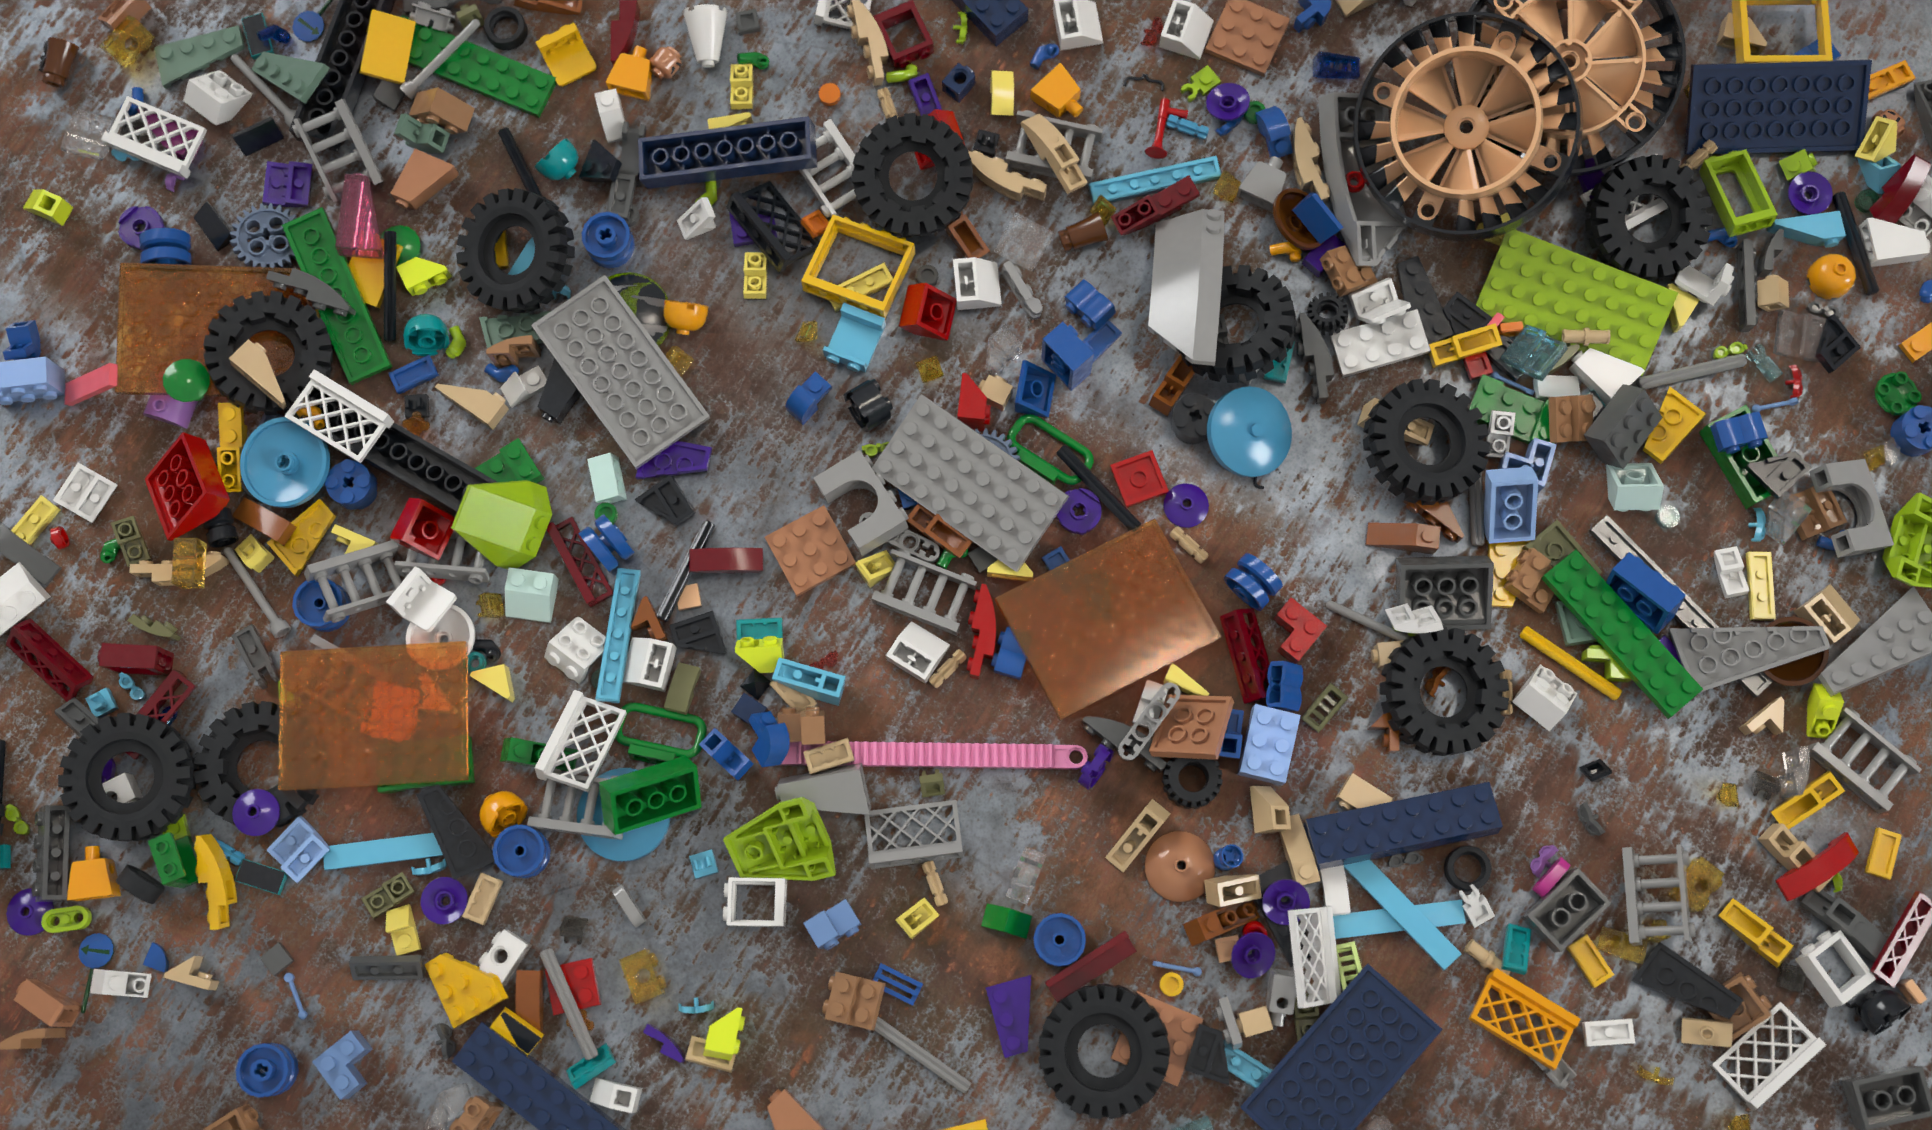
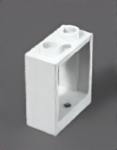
M728 878V883L724 884V897H728L727 907L723 908V921H727V926L786 927L787 879ZM737 885L775 886L774 920H736Z
M1828 930L1817 937V943H1811L1800 950L1802 954L1795 960L1828 1006L1832 1008L1844 1005L1876 978L1842 931L1839 930L1831 933ZM1831 945L1854 974V977L1839 989L1815 958Z

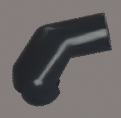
M475 639L473 651H483L490 662H495L500 658V649L493 640Z

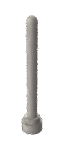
M472 20L412 81L404 82L399 88L413 100L416 97V92L419 90L418 87L480 26L479 20Z
M233 54L231 61L284 115L285 123L290 127L296 111L290 110L238 55Z
M226 547L224 549L225 556L270 621L271 633L275 638L285 636L290 632L291 627L286 620L278 618L233 549Z
M1334 601L1326 603L1327 609L1392 639L1401 641L1410 637Z

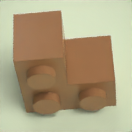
M440 88L417 92L409 116L422 124H439L450 134L457 135L458 133L467 132L475 108Z
M819 706L806 707L805 711H796V707L782 708V712H778V724H786L790 742H802V745L825 744V711L820 710Z

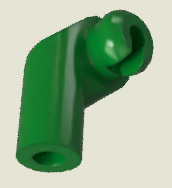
M760 52L737 54L738 64H752L758 69H765L769 65V58Z

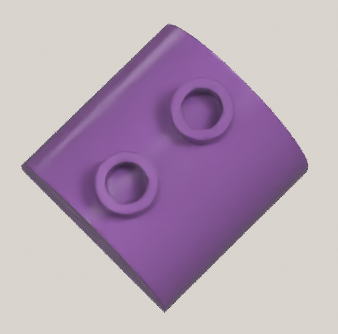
M159 372L143 415L187 429L198 401L181 402L168 396L163 386L164 373Z

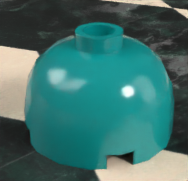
M567 138L563 139L548 152L545 158H542L535 165V168L547 179L560 180L565 177L568 180L577 172L574 169L579 158L577 150Z
M420 314L414 316L407 322L404 328L405 348L411 349L414 355L434 356L438 354L437 350L442 348L446 350L449 345L447 326L435 315Z

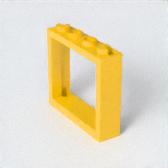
M1732 0L1736 63L1833 60L1828 0ZM1747 5H1815L1819 55H1751Z
M833 214L801 280L803 291L843 305V302L886 319L914 258L915 245L912 242L906 241V238L892 236L885 230L878 231L865 223L859 224L851 221L848 217L842 218ZM837 233L904 256L883 302L817 278Z

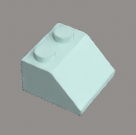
M1628 463L1624 469L1606 464L1608 499L1614 510L1621 512L1628 510H1660L1664 485L1652 463Z
M509 567L505 585V616L551 623L559 578L553 573Z

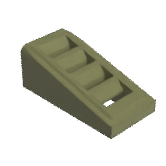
M1330 682L1303 714L1301 719L1319 733L1349 697ZM1331 691L1340 700L1336 702L1327 694ZM1326 699L1334 707L1330 709L1321 701ZM1317 706L1321 707L1328 713L1327 716H1323L1315 708ZM1311 713L1315 714L1322 722L1318 724L1309 715Z

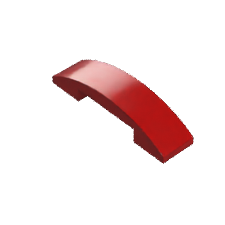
M1844 832L1828 843V848L1799 868H1792L1775 880L1786 901H1791L1818 887L1843 870L1856 858L1859 851L1848 832Z

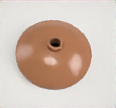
M1183 831L1167 833L1158 838L1147 852L1145 858L1146 878L1152 889L1167 900L1174 902L1194 900L1205 892L1204 880L1214 878L1215 864L1213 854L1208 845L1194 834ZM1179 861L1185 863L1184 870L1178 869L1177 863Z

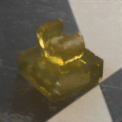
M482 593L478 595L479 600L476 601V605H480L481 613H478V617L500 618L505 616L501 594Z

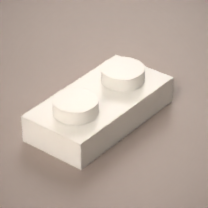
M1632 1019L1582 1022L1585 1046L1635 1043Z

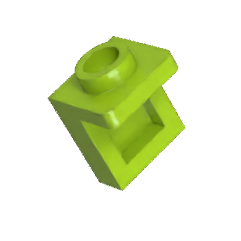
M1805 149L1779 161L1788 182L1801 173L1816 172L1814 166L1818 165L1814 154H1808Z

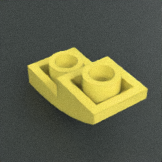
M733 64L730 71L731 109H753V65Z
M991 71V115L1013 116V72Z
M745 252L744 299H766L767 258L762 252Z

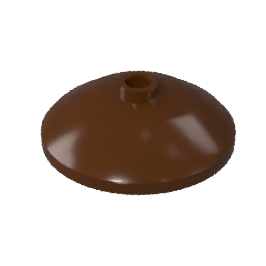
M1296 188L1285 189L1276 196L1273 203V217L1277 229L1290 244L1300 249L1313 250L1318 248L1323 243H1318L1293 211L1308 193Z
M1783 617L1774 620L1766 627L1816 625L1800 617ZM1829 649L1762 672L1772 681L1781 685L1800 686L1815 680L1825 669L1829 658Z

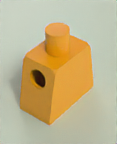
M635 46L632 55L625 53L619 55L606 80L609 90L616 88L618 94L649 101L653 74L651 72V61L645 58L647 53L645 48Z
M1061 63L1031 89L1030 99L1056 117H1060L1068 111L1075 118L1083 111V107L1077 102L1080 98L1081 90Z
M100 846L85 847V860L72 862L67 900L85 901L121 896L120 886L116 882L117 872L113 859L100 858Z

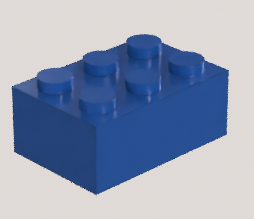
M1061 322L1043 338L1041 360L1072 391L1091 374L1094 350L1088 342H1082L1077 337L1078 333L1071 325L1067 326L1064 322Z
M1630 552L1611 570L1606 581L1646 627L1655 634H1658L1675 617L1686 597L1679 587L1672 585L1659 572L1651 569L1642 559L1635 557Z

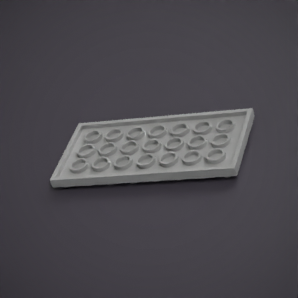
M606 275L531 325L636 470L710 419L709 414Z
M922 394L872 467L875 473H880L885 480L933 514H939L947 524L1015 572L1020 570L1069 498L1060 489Z

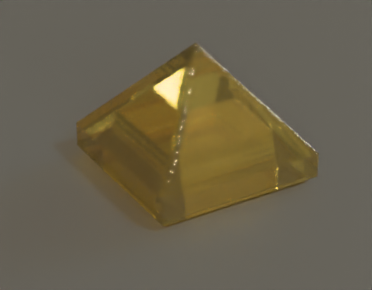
M1100 195L1089 212L1094 214L1098 211L1103 224L1107 225L1117 208Z
M803 321L795 341L810 342L817 339L818 322Z
M937 355L916 362L923 383L944 376Z
M1883 444L1864 451L1863 457L1866 460L1869 472L1886 463L1885 446Z
M1723 783L1716 798L1726 807H1739L1737 786L1733 783Z
M1656 919L1653 920L1651 927L1668 925L1666 920ZM1671 935L1648 936L1647 942L1659 943L1671 938Z
M1748 1113L1736 1115L1728 1129L1751 1130Z

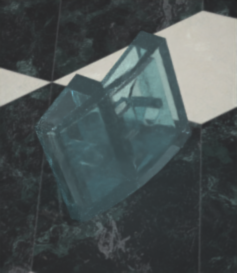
M1526 325L1503 353L1501 359L1520 372L1543 381L1567 351L1568 347L1565 342L1547 337L1544 330Z

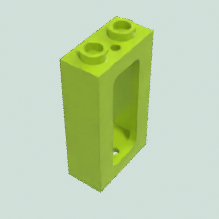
M1746 149L1741 151L1734 150L1718 157L1711 156L1704 160L1699 174L1729 237L1772 226L1778 214ZM1729 172L1735 174L1753 213L1739 217L1735 216L1717 175Z

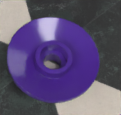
M1224 83L1216 86L1209 92L1206 99L1208 112L1214 118L1223 121H1230L1241 117L1250 105V96L1247 90L1235 83Z
M1801 173L1789 184L1788 199L1793 208L1802 214H1819L1826 210L1832 201V187L1829 181L1819 173ZM1804 193H1808L1810 195V199H1807Z
M1185 483L1176 485L1168 491L1164 499L1163 508L1166 517L1171 523L1182 528H1191L1197 526L1205 519L1209 503L1203 490L1193 484ZM1183 501H1190L1191 506L1185 507Z
M249 790L243 793L235 802L232 813L233 821L236 827L246 835H264L271 831L279 820V803L276 797L266 790ZM255 807L257 813L251 816L250 810Z
M450 877L434 879L424 888L421 895V908L424 915L430 921L437 924H450L457 921L467 907L468 895L465 887L458 880ZM449 897L450 903L445 906L443 899Z
M1282 879L1272 883L1266 889L1262 898V906L1265 914L1271 921L1280 925H1289L1288 910L1309 908L1310 897L1306 888L1299 882L1291 879ZM1284 896H1288L1289 900L1287 902H1282L1281 898Z
M32 888L22 890L8 904L7 921L10 927L18 934L27 936L39 934L44 931L41 923L42 917L47 911L54 909L53 902H35V896H32ZM28 907L29 914L25 916L24 910Z
M1252 932L1242 936L1234 945L1231 953V962L1234 970L1245 978L1262 976L1270 969L1274 962L1275 946L1268 936L1260 932Z

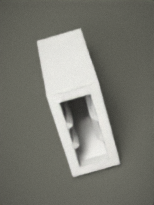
M1867 218L1859 225L1861 238L1871 267L1920 261L1930 253V242L1926 238L1924 231L1876 218Z
M1589 348L1585 353L1580 351L1571 360L1573 365L1569 368L1589 390L1596 391L1605 405L1609 403L1622 384L1631 385L1644 372L1641 367Z

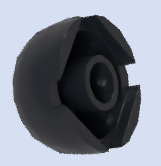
M1872 990L1863 997L1866 1002L1861 1007L1860 1015L1866 1028L1873 1035H1878L1891 1027L1895 1020H1900L1904 1017L1912 1006L1898 992L1882 990L1877 993L1875 990Z

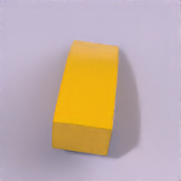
M1495 323L1429 344L1430 353L1428 355L1432 367L1436 368L1503 344Z
M1827 771L1781 803L1771 813L1778 823H1783L1789 830L1826 806L1825 804L1845 792V790L1833 774Z
M1734 898L1718 915L1738 937L1776 968L1779 967L1793 949V945L1774 932L1772 926Z

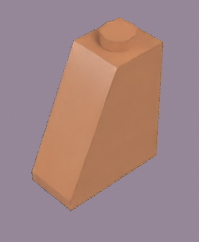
M414 149L390 194L396 200L395 203L404 209L410 207L416 210L457 178L459 173L454 165Z
M26 979L17 988V995L14 1001L51 1027H72L82 1006L79 1002L38 979Z
M787 1088L782 1092L778 1089L768 1099L771 1103L767 1108L775 1130H826Z

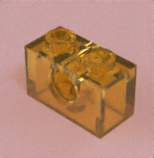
M128 15L105 38L99 47L118 65L126 68L137 60L136 56L141 51H145L151 46V41L155 37L136 18ZM131 38L132 44L126 48L125 41Z
M174 538L172 584L181 589L204 588L207 543L198 538Z
M1702 856L1693 858L1686 868L1689 912L1691 913L1698 912L1699 910L1703 911L1710 902L1708 897L1712 891L1716 892L1723 883L1721 879L1725 874ZM1695 880L1700 881L1702 884L1700 892L1694 888ZM1673 887L1668 894L1674 901H1681L1680 887Z
M644 949L619 959L635 1005H640L665 994L664 988H667L663 975H658L655 966L659 964L654 952L650 953L649 949ZM647 969L650 973V979L643 983L639 979V974L642 970Z

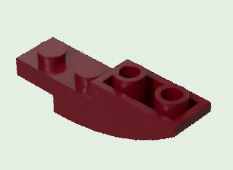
M1190 175L1155 195L1151 197L1148 195L1114 214L1111 218L1120 235L1124 236L1182 209L1181 206L1199 197L1200 193Z

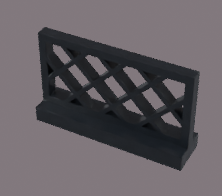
M770 181L740 194L738 191L731 194L726 206L727 210L779 273L786 270L789 264L816 251L820 241L817 238L813 239L800 223L801 218ZM768 190L773 198L761 196V192ZM745 199L756 200V207L749 205ZM760 202L770 204L771 211L759 208ZM775 206L783 208L786 215L774 212ZM758 214L770 217L769 223L762 221ZM773 218L785 221L784 227L774 225ZM788 222L796 224L799 231L789 229ZM771 231L783 233V238H776ZM786 235L798 237L797 243L786 241ZM801 239L809 240L813 246L801 245ZM785 247L796 249V254L791 256Z

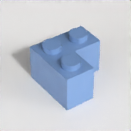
M1534 438L1527 447L1525 457L1506 452L1500 459L1498 469L1532 467L1538 477L1539 493L1546 485L1557 444Z
M846 899L826 912L823 910L803 923L819 949L825 948L827 951L838 945V939L846 935L849 938L859 931L858 926L862 925Z
M350 1031L312 1062L340 1100L349 1099L368 1084L354 1064L373 1049L360 1031Z

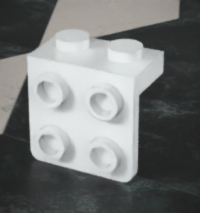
M1726 263L1713 280L1691 266H1687L1683 270L1678 271L1674 282L1682 291H1689L1696 295L1701 302L1714 306L1720 296L1725 297L1731 289L1732 285L1730 284L1734 279V276H1732L1734 267Z
M1386 278L1348 294L1356 319L1373 325L1384 323L1386 321L1385 318L1392 315L1393 317L1406 313V309L1411 308L1410 302L1398 299L1392 278Z
M415 566L386 603L402 618L426 632H430L454 604L457 597L454 593L431 581L421 569Z
M576 617L548 642L544 658L551 665L563 671L568 678L580 684L585 680L589 666L603 654L606 637L582 618Z

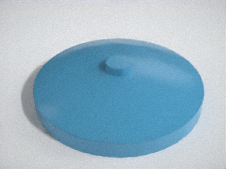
M1249 386L1231 390L1215 403L1208 418L1207 438L1214 457L1227 471L1241 477H1258L1274 471L1284 461L1291 445L1292 428L1286 409L1273 394L1264 389Z
M286 417L271 419L257 427L246 440L240 458L241 476L248 491L259 501L278 508L296 507L313 498L324 485L330 468V453L327 443Z
M617 768L607 771L596 778L611 779V776H621L637 771V769ZM599 790L593 821H595L594 825L602 826L604 821ZM584 791L579 800L577 823L584 819L589 792ZM671 818L624 832L622 840L581 836L591 850L606 859L618 862L633 861L650 854L660 845L667 834Z

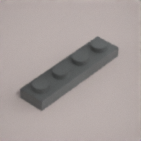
M1743 240L1736 247L1739 332H1749L1757 325L1759 319L1758 312L1755 311L1758 293L1754 287L1757 271L1754 269L1753 261L1756 257V249L1753 248V240Z

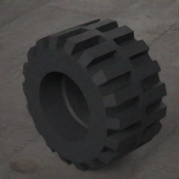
M1171 758L1163 771L1162 783L1164 784V792H1167L1168 798L1173 800L1177 806H1184L1185 809H1198L1206 806L1220 791L1223 782L1221 780L1222 770L1219 769L1220 764L1213 759ZM1196 766L1203 771L1206 783L1200 791L1189 792L1181 786L1178 777L1184 767Z

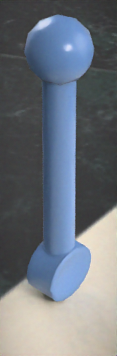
M1493 371L1490 377L1505 382L1530 395L1535 393L1532 389L1500 376L1497 371Z
M1795 397L1787 401L1760 406L1755 404L1752 406V411L1760 412L1764 409L1785 405L1793 406L1798 404L1799 401Z
M1153 961L1152 965L1193 973L1194 976L1202 974V970L1199 967L1193 969Z
M286 973L284 980L289 983L299 1010L298 1017L303 1020L307 1018L308 1014L303 1009L293 982L294 974Z

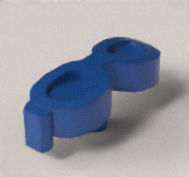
M1244 114L1232 121H1226L1225 125L1220 129H1215V131L1220 136L1228 134L1242 121Z

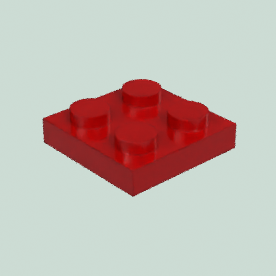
M1153 450L1110 465L1111 472L1126 508L1167 494L1169 491Z
M593 958L560 965L579 1010L601 1005ZM545 968L553 1015L564 1014L565 1011Z

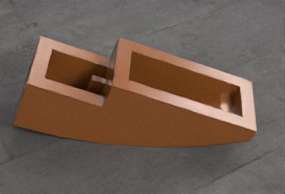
M514 0L513 6L546 13L580 15L583 0Z
M962 211L961 215L944 229L966 258H981L990 252L966 214L964 215Z
M1181 354L1165 375L1164 380L1153 394L1149 406L1166 416L1170 414L1196 374L1193 371L1192 365L1188 367L1185 364Z
M245 497L233 513L235 519L285 546L297 528L286 519Z
M919 503L908 515L909 519L906 520L908 526L959 559L973 542L947 524L939 514H933Z
M516 970V1014L543 1033L544 971Z

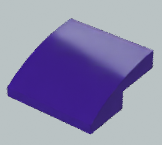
M267 161L263 205L269 206L272 203L276 207L279 205L281 207H308L312 164L293 161L285 164Z

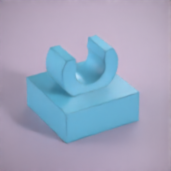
M104 688L85 698L91 712L98 719L119 709L109 688Z
M712 849L689 856L695 879L719 873Z

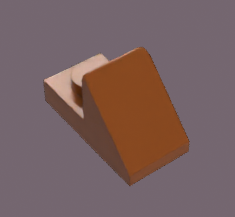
M645 596L640 602L631 629L637 631L650 625L647 630L651 639L666 642L668 638L660 620L656 617L657 614L650 599Z
M1390 712L1383 713L1367 730H1385V733L1382 734V747H1386V753L1395 754L1399 751V730L1393 731L1387 722L1392 719Z

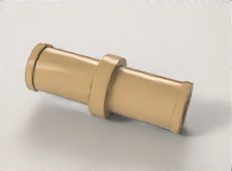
M1583 328V330L1563 329L1562 344L1582 343L1583 346H1588L1589 344H1609L1610 330H1590L1589 328Z
M1473 939L1467 943L1464 952L1479 961L1480 966L1489 968L1491 971L1498 968L1504 973L1510 974V971L1501 969L1502 960L1495 956V952L1486 950Z

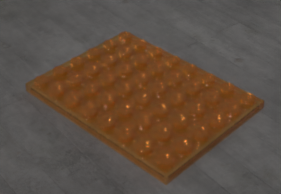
M120 263L116 353L118 374L115 393L121 395H168L163 386V375L173 362L180 359H192L206 367L203 345L205 335L209 334L208 326L213 318L216 320L219 318L218 311L225 305L233 306V299L243 295L245 299L252 298L251 292L263 291L264 296H270L271 291L282 292L285 298H289L290 295L301 299L302 305L306 306V297L293 293V289L286 288V291L276 289L266 279L268 271L290 276L292 268ZM262 331L249 339L252 343L258 342L267 351L265 354L275 376L284 373L292 365L295 350L292 342L282 333ZM210 377V385L204 396L226 397L220 394Z
M1155 518L995 598L997 606L1060 721L1221 638L1218 629Z
M466 641L280 652L278 790L290 791L468 780V643Z

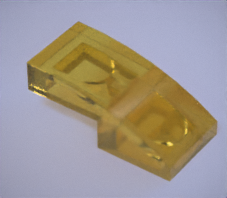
M1602 926L1596 950L1642 965L1649 941L1642 939V945L1632 946L1629 943V935Z

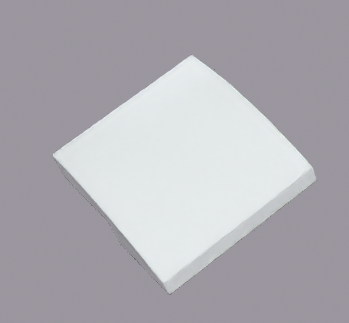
M77 463L53 501L94 523L118 485Z
M1408 603L1385 610L1394 630L1407 633H1428L1443 630L1442 622L1432 605L1411 611Z

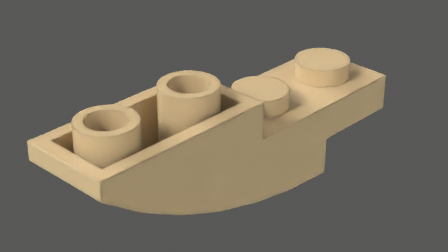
M850 0V4L847 5V16L849 19L852 18V39H856L857 46H863L864 57L868 58L869 61L867 74L868 78L872 79L873 86L882 85L884 80L882 64L887 63L889 56L884 37L877 22L860 0Z
M1040 114L1021 121L1022 128L1041 160L1047 159L1067 194L1084 187L1088 183L1077 165L1080 159L1053 124Z
M1302 117L1297 118L1292 137V162L1296 180L1300 190L1310 189L1311 193H1317L1326 205L1330 196V190L1326 183L1323 184L1320 177V168L1316 164L1320 148L1317 142H1313L1310 136L1311 129L1308 123H1304Z
M968 151L973 173L995 191L1019 202L1023 194L1044 201L1047 184H1044L1043 181L1036 178H1025L1017 172L1009 173L1008 163H1005L1001 158L994 157L992 159L984 156L979 151Z
M187 551L185 555H176V562L164 560L161 561V564H153L152 561L142 560L139 561V564H130L129 573L138 578L152 577L151 582L158 586H173L207 577L227 566L229 560L221 555V552L209 551L207 555H199L198 552Z

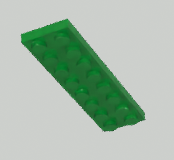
M401 16L402 18L409 19L407 16ZM415 23L408 65L423 70L456 36L433 29L431 26L426 27ZM464 41L432 73L435 76L537 118H540L557 84L555 81L556 77L468 41Z
M321 207L283 224L282 227L301 271L325 282L342 295L356 311L355 316L347 314L346 317L334 314L332 309L318 310L327 327L330 340L348 382L353 385L391 368L392 364L326 210Z
M1576 549L1542 576L1541 579L1667 719L1671 718L1703 690Z

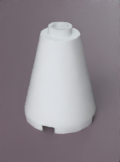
M707 4L695 5L694 10L691 11L687 7L683 12L696 61L704 68L714 67L719 62L727 9L723 7V10H719L718 5Z

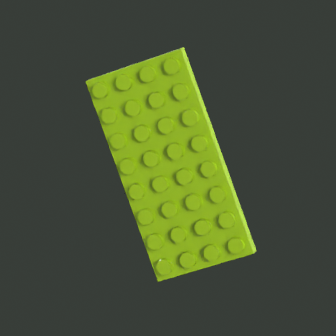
M1512 230L1503 237L1475 305L1492 318L1499 312L1505 317L1502 323L1522 321V331H1538L1543 335L1551 337L1558 345H1564L1562 344L1563 329L1583 330V328H1589L1590 330H1610L1609 344H1589L1588 346H1583L1582 343H1579L1580 348L1577 352L1582 351L1585 353L1589 348L1641 367L1645 372L1679 292L1518 230Z

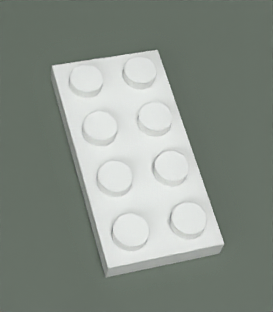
M1412 310L1397 317L1385 318L1386 321L1379 325L1367 323L1330 335L1342 377L1430 353L1418 310Z

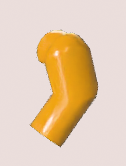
M1289 242L1269 246L1271 256L1285 253L1290 256L1291 262H1299L1301 260V249Z
M310 406L312 416L322 414L320 408ZM306 407L298 409L296 412L299 417L306 418L308 416ZM324 419L313 421L315 429L325 427Z

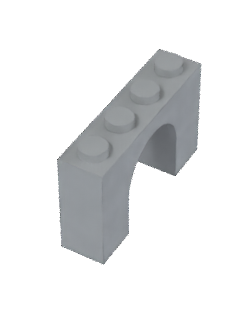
M859 450L813 479L828 504L854 489H866L878 497V504L874 513L848 530L852 542L860 554L864 556L908 529L906 520L909 517L902 507L898 509L895 502H897V499L891 490L886 491L883 485L886 483L880 473L875 474L872 467L874 464L869 456H863Z
M1865 459L1828 463L1809 471L1816 493L1840 491L1855 506L1857 512L1856 527L1831 536L1838 558L1877 552L1894 545Z

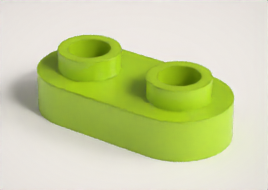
M84 906L51 909L43 915L41 923L43 929L49 933L82 930L91 923L92 913ZM80 914L83 915V920L81 922L78 921V916ZM58 917L60 919V922L56 926L54 921Z

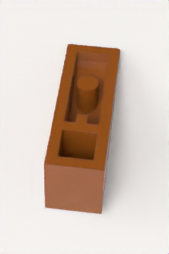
M1368 522L1365 545L1433 555L1439 549L1441 527L1418 523Z

